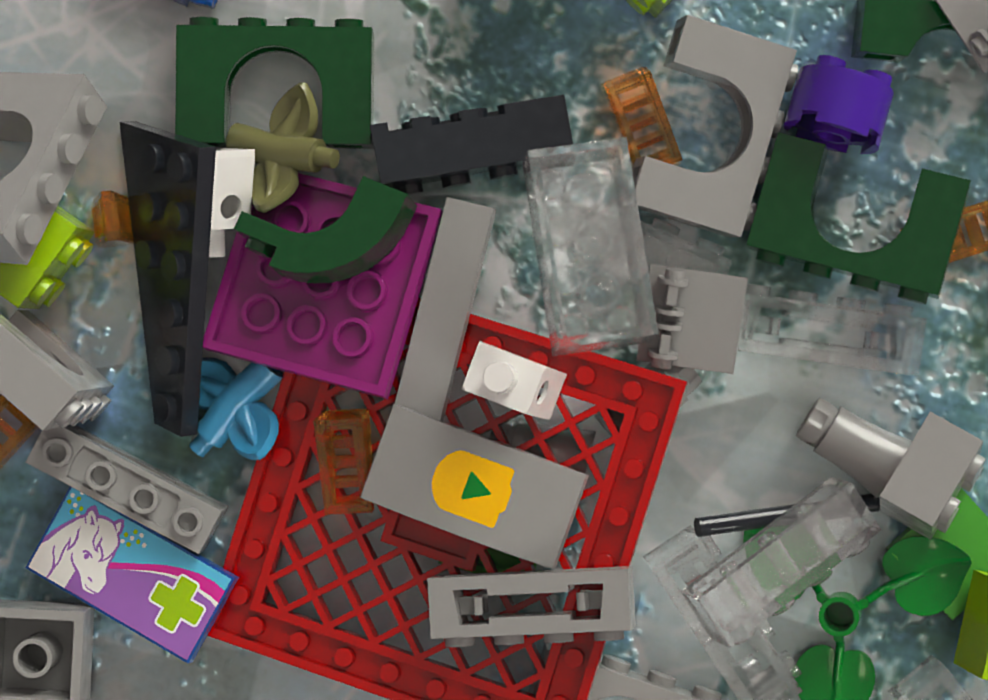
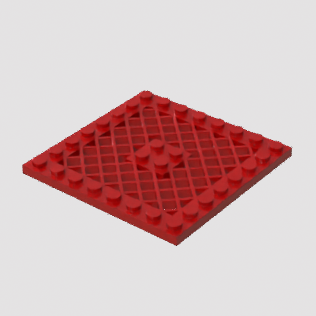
M418 298L406 338V345L410 344L421 298ZM470 314L456 371L462 369L466 377L478 343L482 341L564 372L567 376L556 404L565 422L543 433L534 416L512 409L496 417L489 401L472 393L453 402L448 400L445 416H447L451 424L464 428L455 410L477 399L488 423L472 430V432L483 435L493 430L498 441L510 445L501 425L523 414L534 438L516 448L527 451L539 445L545 458L556 463L558 461L547 440L570 429L581 453L560 464L571 467L586 460L597 484L584 490L580 501L599 491L600 493L590 524L580 504L578 505L575 517L582 531L566 539L559 562L563 569H574L564 548L585 538L576 569L630 566L688 382ZM408 348L402 351L399 363L406 360ZM284 371V377L281 380L272 409L279 422L278 436L269 453L261 460H256L223 565L224 569L238 576L239 579L207 636L389 700H588L606 641H594V632L574 633V641L552 643L546 665L535 645V642L544 638V634L524 635L523 644L512 645L502 651L494 644L493 636L482 637L491 657L471 667L460 647H448L458 668L428 658L447 648L445 647V641L424 651L412 626L428 619L429 610L409 620L397 595L417 585L429 608L427 578L436 576L445 570H448L450 575L461 574L459 568L473 572L476 569L479 557L487 573L498 572L487 550L490 547L380 505L377 506L383 517L362 527L351 503L361 499L360 496L363 488L347 496L336 473L356 463L366 482L371 469L366 457L377 452L381 440L361 450L350 427L371 417L382 438L386 423L380 411L395 404L397 393L389 396L388 400L384 399L375 403L372 395L359 392L367 409L346 419L335 397L350 389L339 386L334 387L332 384ZM397 371L393 381L396 392H398L401 380ZM562 394L595 404V406L573 417ZM328 406L336 425L319 433ZM608 409L624 414L620 430ZM601 413L612 437L589 448L577 424ZM341 433L352 455L332 465L321 443ZM615 444L604 477L593 455ZM314 453L322 471L305 479L312 454ZM327 479L337 502L317 511L307 488ZM299 498L308 517L290 526ZM342 509L353 532L332 542L322 519ZM312 525L323 548L303 558L292 534ZM385 525L380 541L398 548L378 558L366 534ZM357 540L368 563L348 573L337 549ZM283 546H285L293 563L275 572ZM413 552L443 563L423 573ZM402 554L413 579L393 589L382 564ZM327 555L338 579L318 588L307 565ZM519 558L521 563L503 572L521 571L523 569L525 571H535L536 569L533 565L535 563ZM372 570L383 594L363 604L352 580ZM297 571L308 594L289 604L278 580ZM603 584L575 585V589L568 592L563 611L576 610V616L601 615V609L577 611L576 592H580V590H603ZM342 586L353 610L333 619L322 595ZM484 589L462 590L463 596H472ZM269 591L276 605L266 602ZM553 593L535 594L516 605L510 595H499L506 610L498 614L519 613L518 611L539 600L546 612L556 611L549 597ZM312 601L321 621L293 610ZM387 601L399 625L379 635L367 611ZM470 615L473 621L484 620L482 615ZM357 616L366 636L338 626ZM403 632L412 652L384 643L383 641ZM526 648L537 672L516 683L504 658ZM495 663L505 684L474 673ZM540 680L536 695L520 690Z

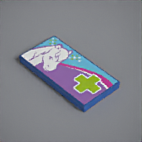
M71 486L25 567L188 664L194 661L239 579L238 576L200 554L191 551Z

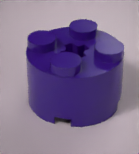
M819 55L816 64L805 65L799 69L783 127L786 131H789L794 126L798 128L795 137L826 144L827 149L831 151L847 153L849 145L862 146L860 154L875 153L879 150L894 91L890 87L892 77L878 70L869 69L863 73L846 68V62L838 57Z

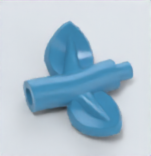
M202 358L199 409L206 410L207 412L198 423L197 431L199 434L189 444L192 451L200 457H204L213 446L222 448L227 440L230 439L234 450L239 455L250 460H261L272 449L277 439L279 422L276 414L265 403L258 401L284 377L283 373L280 370L251 362L236 376L234 370L227 362L217 358Z

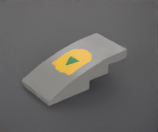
M394 404L360 498L504 553L550 569H556L589 475L501 441L492 440L456 425L442 422Z

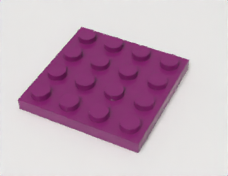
M298 173V188L288 200L266 213L257 211L251 203V215L292 232L310 233L319 231L336 222L344 214L357 188ZM414 202L417 208L409 226L400 241L386 257L365 272L331 283H304L281 276L269 266L271 259L245 248L247 240L236 232L204 334L203 348L211 352L388 400L433 252L443 211L440 208Z

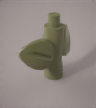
M305 82L293 86L277 102L272 110L269 122L270 132L241 123L233 124L228 131L226 148L255 149V163L257 166L254 169L252 204L261 213L274 209L295 193L299 185L298 171L317 173L322 167L335 169L338 166L340 160L339 151L327 148L323 139L313 138L318 127V109L314 96Z

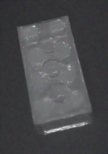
M627 137L528 150L522 165L552 356L650 343L659 333Z

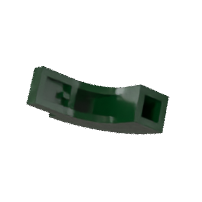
M363 176L344 214L336 222L322 230L310 233L292 232L243 211L235 224L234 230L247 240L245 248L271 259L269 266L281 276L304 283H331L365 272L386 257L404 235L417 205L408 194Z

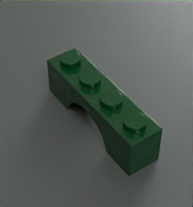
M857 0L851 57L899 63L909 56L916 42L924 34L937 30H955L935 0Z

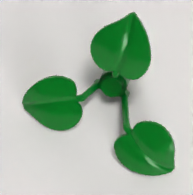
M795 523L746 530L743 537L744 554L748 567L761 589L777 600L791 602L800 598L807 584L810 585L816 594L817 601L822 604L819 611V622L822 628L832 635L836 642L835 649L829 645L818 644L807 649L799 657L794 669V684L801 700H869L876 678L871 658L861 650L844 651V636L851 634L856 629L861 618L862 609L867 608L872 602L895 589V597L898 604L907 612L919 616L938 614L955 600L972 564L970 556L965 551L948 541L932 537L931 540L925 536L908 537L892 545L883 556L882 566L891 581L882 584L865 597L857 600L856 597L847 592H835L829 596L825 593L819 581L813 577L824 568L827 553L823 539L809 525Z

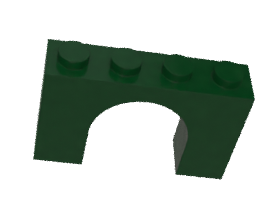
M213 17L189 18V25H176L175 134L215 147H226V138L230 129L231 90L238 73L248 62L260 55L283 52L302 58L318 73L322 86V139L326 143V147L373 149L370 125H373L374 32L372 27H364L363 20L336 19L335 27L315 26V20L309 18L286 19V26H267V19L256 17L238 18V25H219V19Z
M778 132L746 244L751 250L757 251L755 259L781 267L784 266L785 259L803 263L802 272L825 279H831L832 272L852 276L850 285L878 292L880 284L899 289L897 297L926 305L928 297L939 299L970 191L971 180L922 168L907 222L898 236L884 247L874 251L861 253L845 251L829 243L820 234L814 219L815 197L828 155L826 144Z

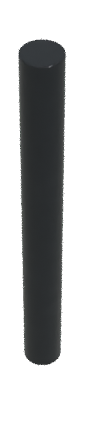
M869 493L698 517L694 519V530L697 537L872 513L880 510V499Z

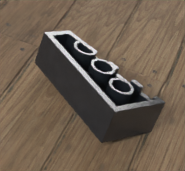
M557 95L506 103L497 106L498 111L489 113L487 108L462 110L449 115L450 120L440 121L439 117L431 116L411 118L408 122L401 124L402 129L391 131L388 130L387 122L370 125L380 183L408 195H414L424 192L422 184L441 181L443 188H452L470 184V175L489 172L490 180L518 175L517 166L536 163L537 171L566 166L565 158L573 156L575 150L565 96Z

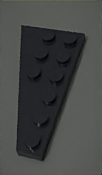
M121 121L119 123L154 423L180 437L197 435L216 147L137 121Z

